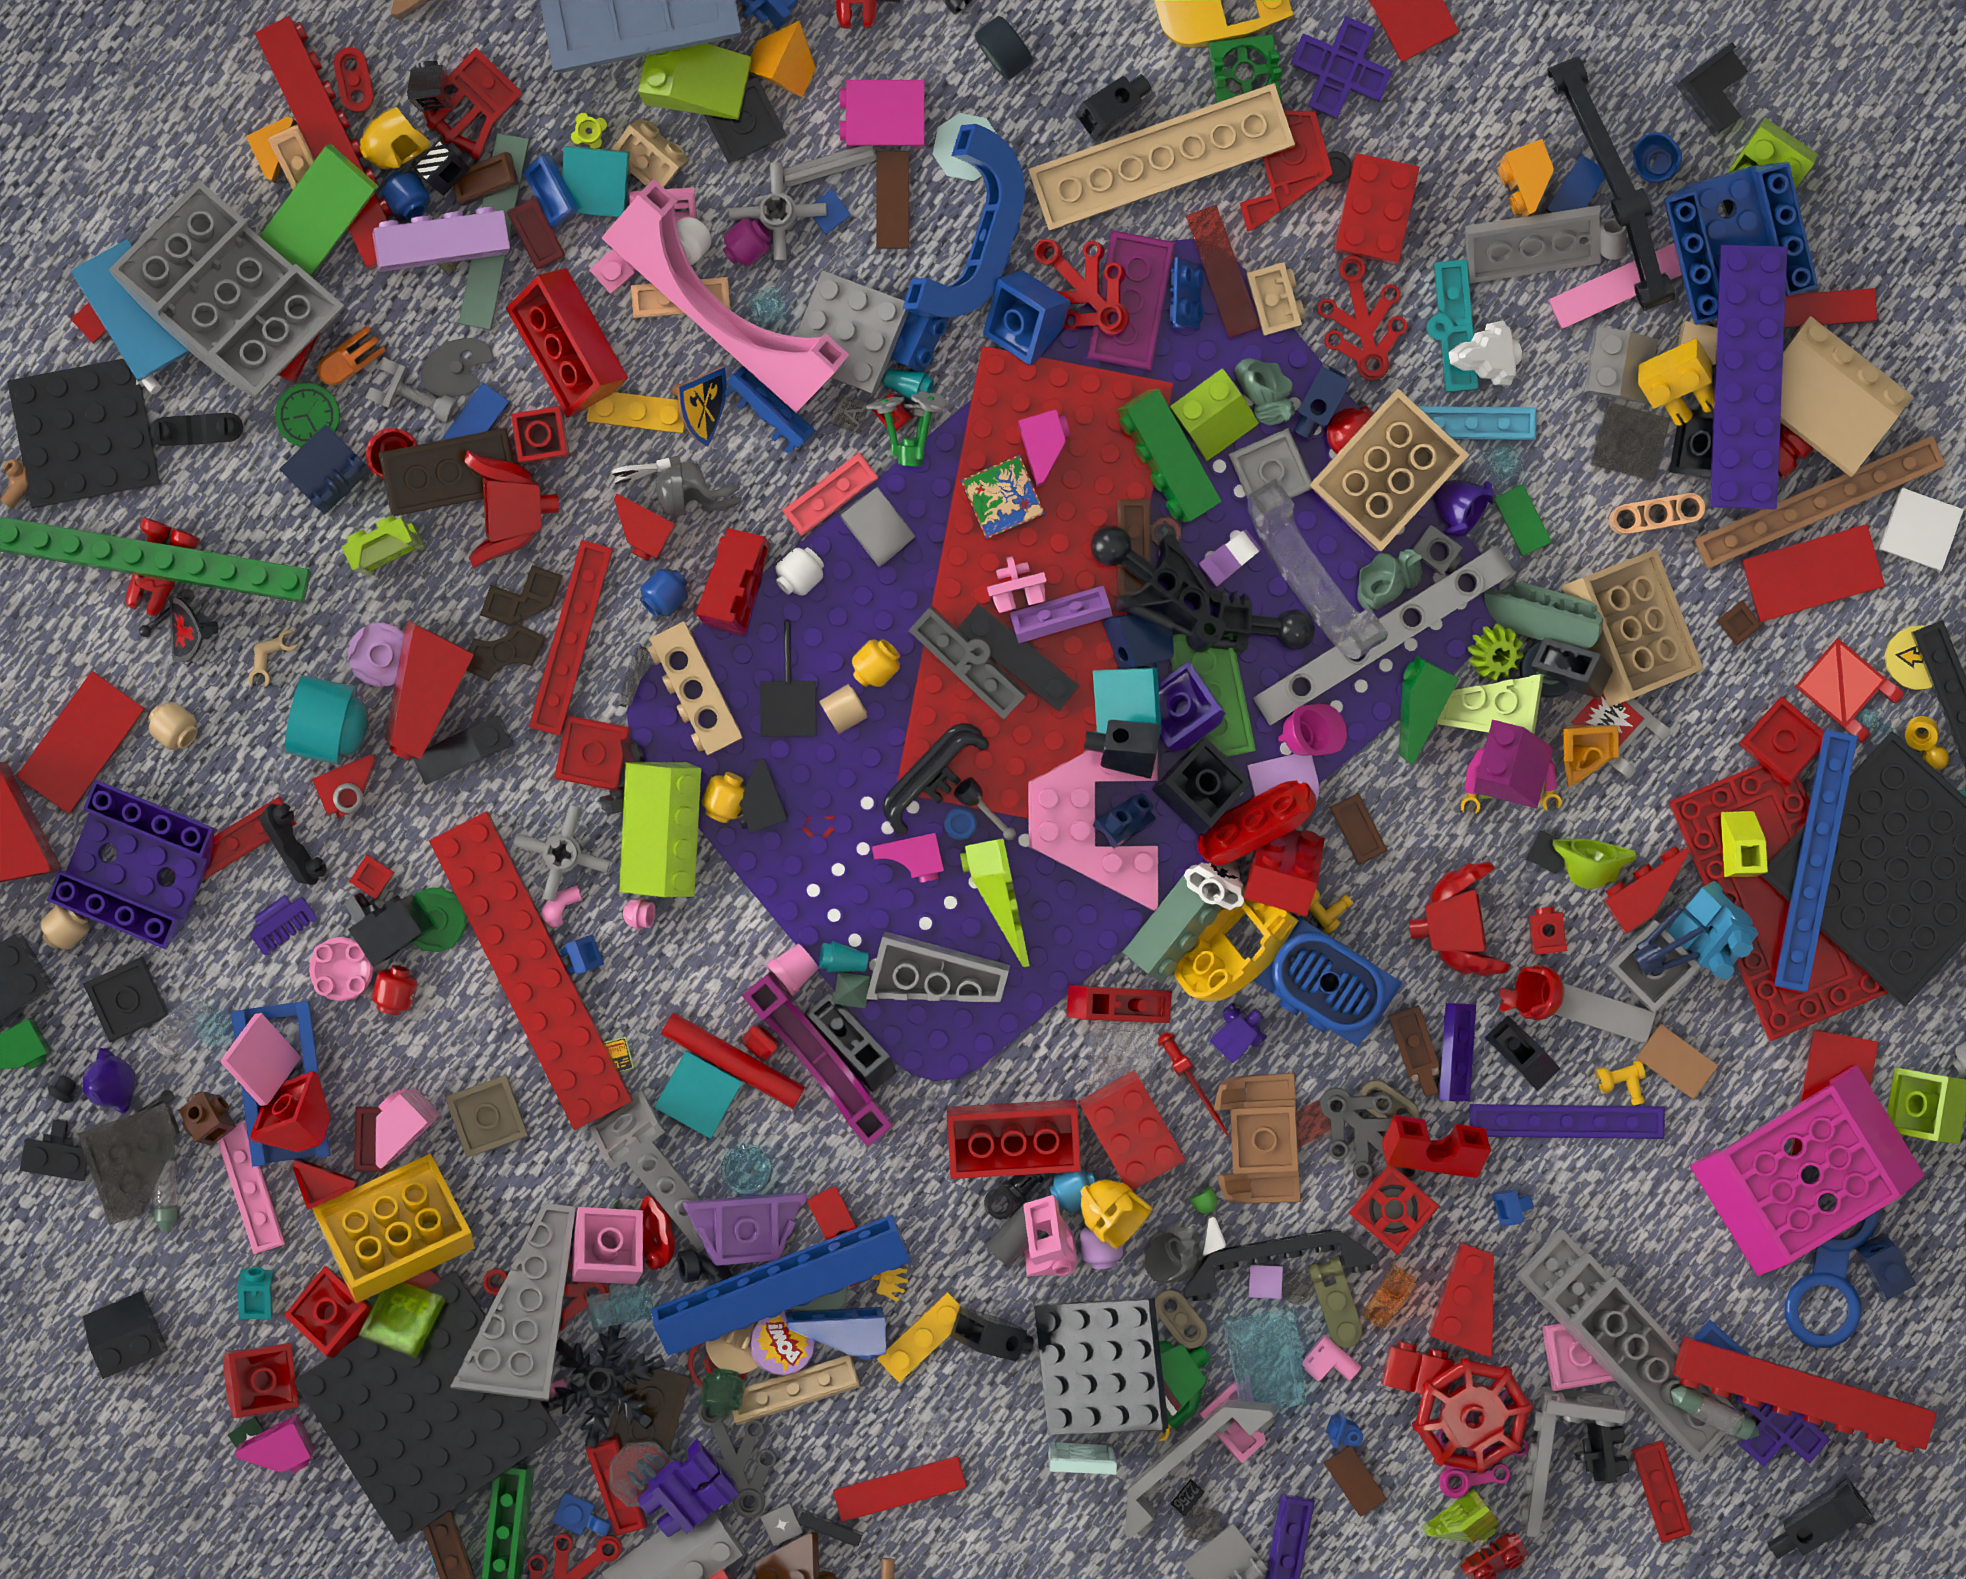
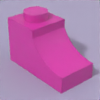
M936 833L872 846L874 859H891L903 864L911 872L912 878L919 877L920 883L939 879L938 872L944 871Z

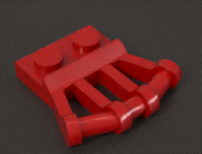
M475 48L448 75L449 87L455 86L458 89L451 97L452 108L439 109L437 112L436 110L423 111V114L427 121L426 126L431 131L436 130L443 137L442 142L447 145L450 141H453L461 150L472 154L471 158L479 161L494 124L519 100L523 93L489 59ZM467 97L475 106L451 128L444 119ZM481 113L486 116L476 142L461 136Z

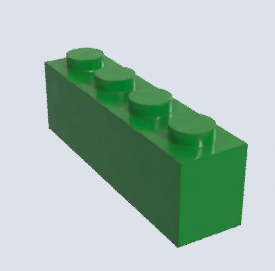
M1149 389L1117 409L1121 416L1118 419L1120 426L1126 434H1131L1136 443L1134 449L1138 458L1149 466L1152 472L1150 475L1151 481L1157 490L1164 493L1168 500L1166 503L1167 510L1174 519H1178L1179 522H1190L1222 502L1159 389Z
M518 1464L492 1483L482 1579H522L535 1466Z

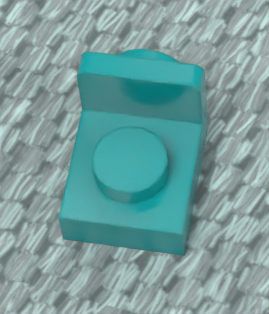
M261 1267L241 1269L237 1284L239 1319L271 1320L273 1314V1270H264Z

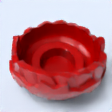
M385 428L378 431L369 440L366 448V460L372 473L383 478L378 452L418 445L416 439L409 432L398 428Z

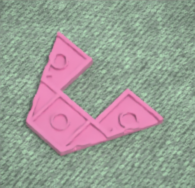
M1158 748L1151 779L1103 768L1100 766L1102 753L1086 750L1083 754L1060 764L1050 772L1029 781V848L1155 911L1158 908V846H1118L1116 848L1112 846H1095V827L1093 824L1095 822V781H1158Z

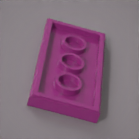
M1111 231L1105 267L1107 264L1115 262L1121 264L1126 270V276L1120 282V304L1125 306L1129 312V323L1123 332L1116 335L1107 334L1099 326H1093L1087 359L1151 371L1175 242ZM1117 267L1111 271L1112 278L1118 276L1119 270ZM1103 273L1100 295L1107 301L1108 280L1104 277ZM1114 313L1111 316L1110 320L1112 324H1115L1118 321L1117 313Z

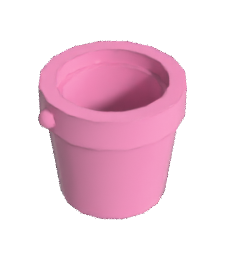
M800 944L795 945L766 964L769 972H771L791 997L800 991L799 989L819 969L816 962Z

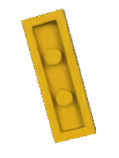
M613 392L608 397L588 407L587 422L684 434L685 424L681 418L678 400Z
M947 1292L886 1349V1354L880 1355L877 1360L900 1383L951 1334L961 1305Z

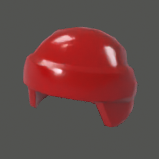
M1362 406L1360 410L1355 408L1343 409L1331 418L1327 426V439L1331 449L1336 454L1374 414L1368 406Z
M1541 965L1523 967L1518 974L1513 991L1506 988L1500 989L1499 997L1504 1001L1501 1002L1499 1010L1505 1012L1517 1008L1522 1017L1539 1021L1553 1016L1562 1005L1565 987L1559 974L1555 970Z

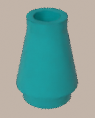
M889 368L884 379V387L894 390L913 401L911 399L913 394H918V392L932 393L934 378L928 377V374L925 372L902 371Z
M835 941L822 944L819 968L826 969L827 973L866 971L868 964L867 952L858 951Z

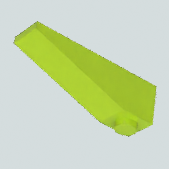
M1001 838L965 846L966 853L960 854L964 873H971L973 882L1022 966H1030L1004 839Z
M1473 1488L1465 1496L1458 1499L1422 1526V1528L1429 1537L1474 1543L1478 1539L1483 1542L1495 1534L1497 1531L1495 1527L1500 1523Z

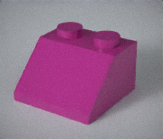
M1057 409L1018 421V427L1037 488L1044 485L1065 446V437H1068L1070 434L1065 415L1058 416Z
M297 1414L240 1443L234 1454L237 1459L280 1473L290 1469L291 1473H295L309 1465L308 1462L311 1460L315 1447Z

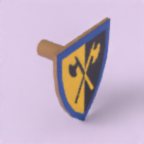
M724 366L686 383H676L672 388V394L678 397L680 414L686 429L694 439L707 447L714 437L725 406L726 371Z

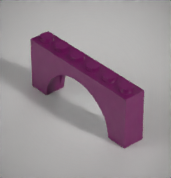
M771 972L741 995L761 1020L772 1028L808 1069L840 1110L849 1126L867 1147L893 1126V1119Z

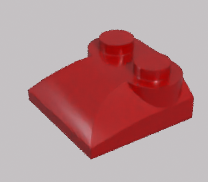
M324 1266L283 1316L325 1356L332 1358L339 1354L347 1344L352 1342L371 1319L373 1308L367 1299L356 1303L347 1284L330 1268Z
M291 1343L245 1350L237 1349L225 1353L223 1369L227 1401L233 1418L299 1408L297 1387L294 1383L296 1379Z

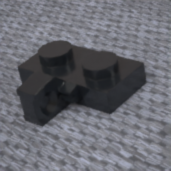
M53 1119L51 1134H44L42 1141L29 1138L24 1140L19 1171L85 1181L90 1149L73 1146L74 1138L66 1137L68 1120Z

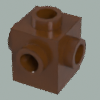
M203 1091L195 1093L178 1110L184 1120L182 1125L185 1131L198 1143L213 1145L236 1128L228 1112L229 1105L220 1095Z

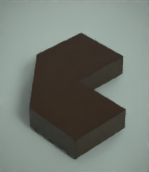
M532 565L521 595L490 585L480 616L509 626L534 616L553 606L563 576Z

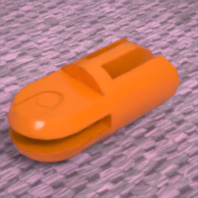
M369 325L363 327L320 360L317 367L320 380L328 385H338L387 351L384 346H381L356 364L354 359L379 341L377 336L374 335L348 353L346 350L348 347L372 330Z

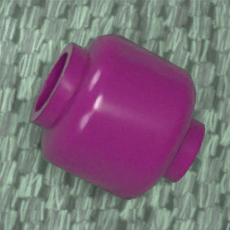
M743 218L724 234L723 238L726 247L723 248V251L733 264L739 262L744 266H751L769 252L772 235L759 219L753 221L749 218Z

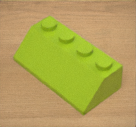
M626 762L620 892L658 897L695 896L701 782L700 767L687 762Z

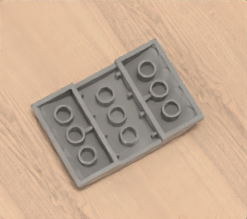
M200 180L109 269V272L132 298L170 335L213 371L254 398L344 308V305L301 267L297 264L293 266L247 226V221Z

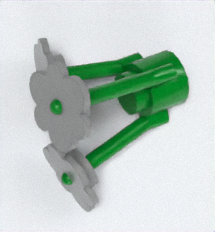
M918 392V394H913L911 399L919 403V405L905 404L904 408L913 410V416L919 417L916 437H903L900 444H898L891 412L897 409L896 405L903 402L904 398L890 397L868 404L866 406L867 409H877L879 414L884 413L891 442V456H898L899 465L922 466L932 415L935 413L941 414L942 409L945 406H949V401L937 393Z

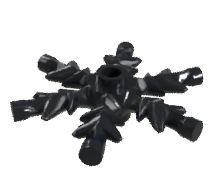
M610 1319L608 1335L599 1334L604 1350H597L603 1359L597 1366L590 1364L589 1353L584 1358L580 1343H576L573 1350L562 1338L557 1341L556 1351L566 1358L560 1362V1365L576 1368L572 1374L583 1373L585 1382L580 1387L570 1383L571 1389L555 1387V1391L559 1395L549 1398V1401L543 1400L542 1403L548 1412L562 1406V1414H566L575 1401L579 1408L583 1398L587 1397L592 1400L593 1407L584 1413L591 1416L580 1428L582 1431L589 1429L584 1447L597 1449L599 1432L601 1431L603 1434L608 1433L603 1417L610 1418L604 1409L608 1402L617 1403V1414L623 1410L628 1425L632 1424L633 1418L645 1429H648L654 1422V1419L641 1409L647 1405V1402L632 1400L636 1393L624 1394L622 1385L627 1380L637 1385L635 1378L647 1381L652 1380V1376L648 1372L665 1367V1362L661 1354L645 1361V1354L642 1353L632 1366L628 1359L624 1370L616 1369L614 1360L622 1356V1353L616 1352L626 1341V1337L618 1338L622 1326V1321ZM608 1379L607 1386L602 1389V1383Z

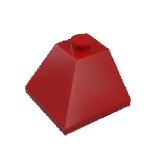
M311 1071L284 1081L268 1105L260 1107L249 1138L253 1142L295 1152H301L322 1144L326 1138V1131L331 1118L318 1074L315 1071Z

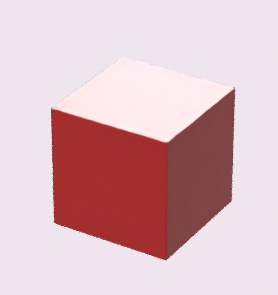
M556 406L511 414L517 457L521 465L570 458L562 408Z

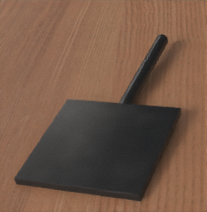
M785 620V681L760 682L761 737L816 736V681H791L790 620Z

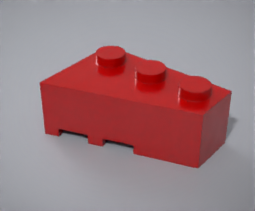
M727 528L725 536L720 538L717 548L718 555L695 613L708 628L741 636L746 635L771 545L765 536Z
M1461 1241L1459 1242L1428 1334L1431 1337L1492 1358L1494 1255L1490 1251Z

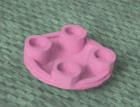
M337 937L328 939L314 949L309 972L314 989L318 994L330 1000L342 1002L355 999L366 990L372 979L373 966L354 939Z

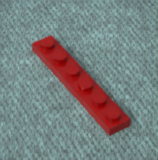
M584 540L580 542L529 724L530 728L558 736L562 734L613 548Z

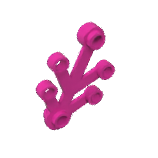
M1507 1390L1499 1394L1503 1404L1505 1398L1510 1396ZM1471 1411L1467 1418H1465V1422L1471 1420L1474 1423L1473 1416L1475 1411ZM1441 1428L1437 1432V1440L1444 1447L1447 1443L1441 1440V1434L1444 1432ZM1524 1438L1522 1439V1442L1525 1445L1524 1450L1522 1452H1513L1510 1455H1514L1516 1457H1522L1526 1455L1529 1449L1527 1441ZM1501 1444L1490 1445L1482 1450L1483 1455ZM1466 1448L1467 1454L1465 1456L1474 1457V1451ZM1498 1463L1491 1470H1485V1473L1478 1474L1477 1472H1471V1470L1445 1465L1446 1469L1439 1477V1486L1446 1496L1457 1499L1465 1496L1471 1486L1490 1482L1498 1484L1507 1482L1510 1478V1470L1506 1465ZM1497 1468H1504L1506 1470V1476L1503 1479L1495 1478L1494 1472ZM1458 1476L1461 1478L1459 1487L1453 1488L1449 1485L1451 1477Z

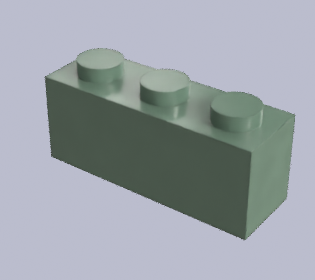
M1182 876L1123 953L1147 974L1162 983L1166 977H1169L1175 971L1177 963L1185 953L1195 946L1197 938L1204 929L1215 921L1217 913L1222 906L1204 902L1198 893L1187 887V880Z

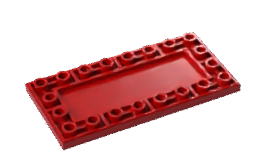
M1759 764L1669 801V805L1685 844L1690 851V856L1703 887L1716 881L1724 889L1722 893L1751 917L1753 921L1752 926L1758 931V935L1752 941L1754 949L1748 956L1739 957L1735 963L1767 1039L1770 1042L1886 995L1888 992L1821 931H1819L1808 992L1774 986L1790 902L1760 875L1756 877L1724 876L1721 812L1754 811L1766 839L1768 864L1806 823L1810 800L1799 776L1788 787L1766 767Z

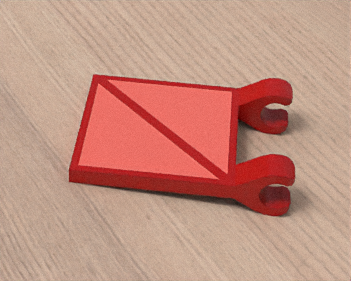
M1838 638L1795 686L1849 734L1858 736L1857 741L1860 743L1869 737L1870 732L1854 720V717L1879 690L1892 703L1899 702L1904 695L1901 689L1882 676Z

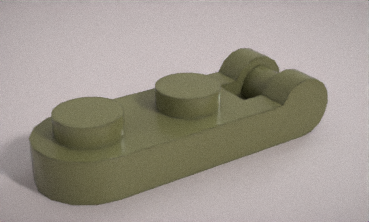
M1339 1256L1329 1258L1330 1262L1321 1265L1314 1263L1307 1267L1332 1340L1338 1346L1348 1348L1360 1341L1362 1326ZM1334 1274L1337 1283L1324 1286L1322 1278Z

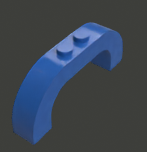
M978 124L961 125L951 156L971 164L982 175L987 192L983 213L965 269L954 283L947 286L929 278H912L903 310L919 316L931 318L956 317L970 313L984 304L995 291L998 278L1002 277L1003 271L1010 262L1009 252L1012 242L1020 230L1019 220L1025 200V182L1021 165L1014 151L1004 139L995 132Z

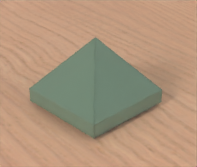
M838 972L833 1004L866 1008L870 976Z

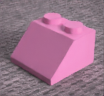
M578 1207L572 1247V1281L636 1285L643 1273V1210Z

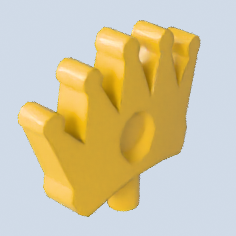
M907 1269L887 1270L873 1276L871 1280L880 1281L876 1292L897 1302L899 1298L895 1297L892 1293H904L905 1289L898 1287L896 1284L908 1283V1279L897 1275L907 1273Z

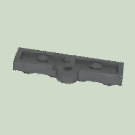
M933 605L908 630L1001 718L1005 719L1027 695L1021 687L989 659L993 651L989 640L984 637H976L970 641Z

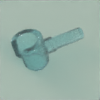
M1861 709L1858 723L1886 734L1893 731L1901 737L1902 732L1878 722L1879 711Z

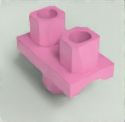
M1013 556L1006 558L1008 567L996 570L998 580L1011 576L1012 581L987 587L989 598L993 597L994 604L999 613L1016 609L1012 592L1021 589L1025 590L1028 605L1045 602L1044 583H1046L1044 572L1018 579V574L1030 572L1028 562L1015 565Z

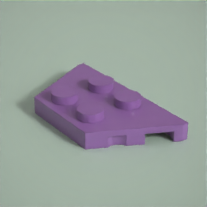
M783 1193L683 1201V1207L715 1265L765 1262L780 1259L785 1248V1240L792 1233L796 1224L794 1219L801 1204H805L807 1194Z

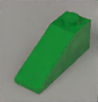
M1419 656L1416 657L1414 662H1410L1404 671L1401 694L1399 755L1410 764L1415 763L1459 680L1451 672Z
M34 1017L26 1019L0 1034V1069H18L27 1065L29 1070H32L47 1062L45 1055L52 1052Z

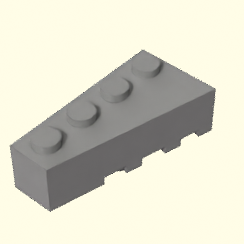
M885 931L866 999L1001 1002L1010 965Z

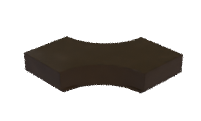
M516 623L506 636L498 640L483 641L473 638L468 651L474 654L466 671L490 682L493 675L504 666L514 663L533 666L546 637Z

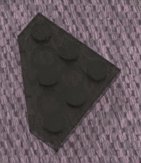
M170 1102L77 1133L109 1225L139 1216L145 1211L180 1134Z

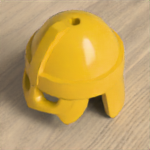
M1099 1180L1090 1186H1084L1080 1191L1082 1194L1081 1210L1085 1219V1225L1094 1232L1101 1242L1106 1241L1114 1249H1118L1126 1243L1147 1220L1153 1210L1146 1201L1135 1194L1123 1182Z

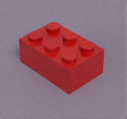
M1356 153L1353 157L1333 252L1396 266L1400 260L1420 167Z
M1295 829L1254 850L1251 855L1244 899L1307 917L1318 884L1325 838L1318 836L1312 831H1299Z
M1135 1069L1078 1101L1121 1180L1132 1190L1186 1161Z

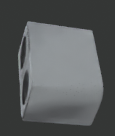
M878 487L839 513L840 518L879 568L915 538L914 533L902 521L903 519Z

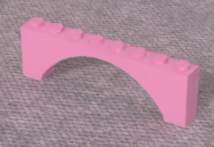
M653 179L603 235L602 239L797 413L837 371L849 354L826 333L822 337L812 338L775 333L746 321L723 305L699 279L683 250L675 220L674 205L678 200Z

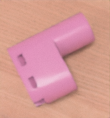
M1325 1334L1305 1355V1359L1301 1363L1304 1367L1303 1369L1318 1382L1332 1367L1349 1381L1362 1367Z

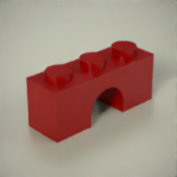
M1394 1115L1381 1142L1388 1166L1471 1178L1479 1177L1491 1152L1485 1128L1455 1124L1451 1133L1445 1138L1430 1140L1425 1119Z

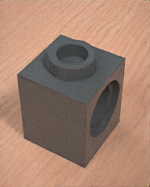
M1432 525L1427 527L1411 549L1417 554H1421V562L1440 575L1444 574L1446 570L1452 573L1463 558L1458 554L1463 547ZM1434 543H1441L1446 547L1447 556L1443 561H1436L1431 557L1430 548Z

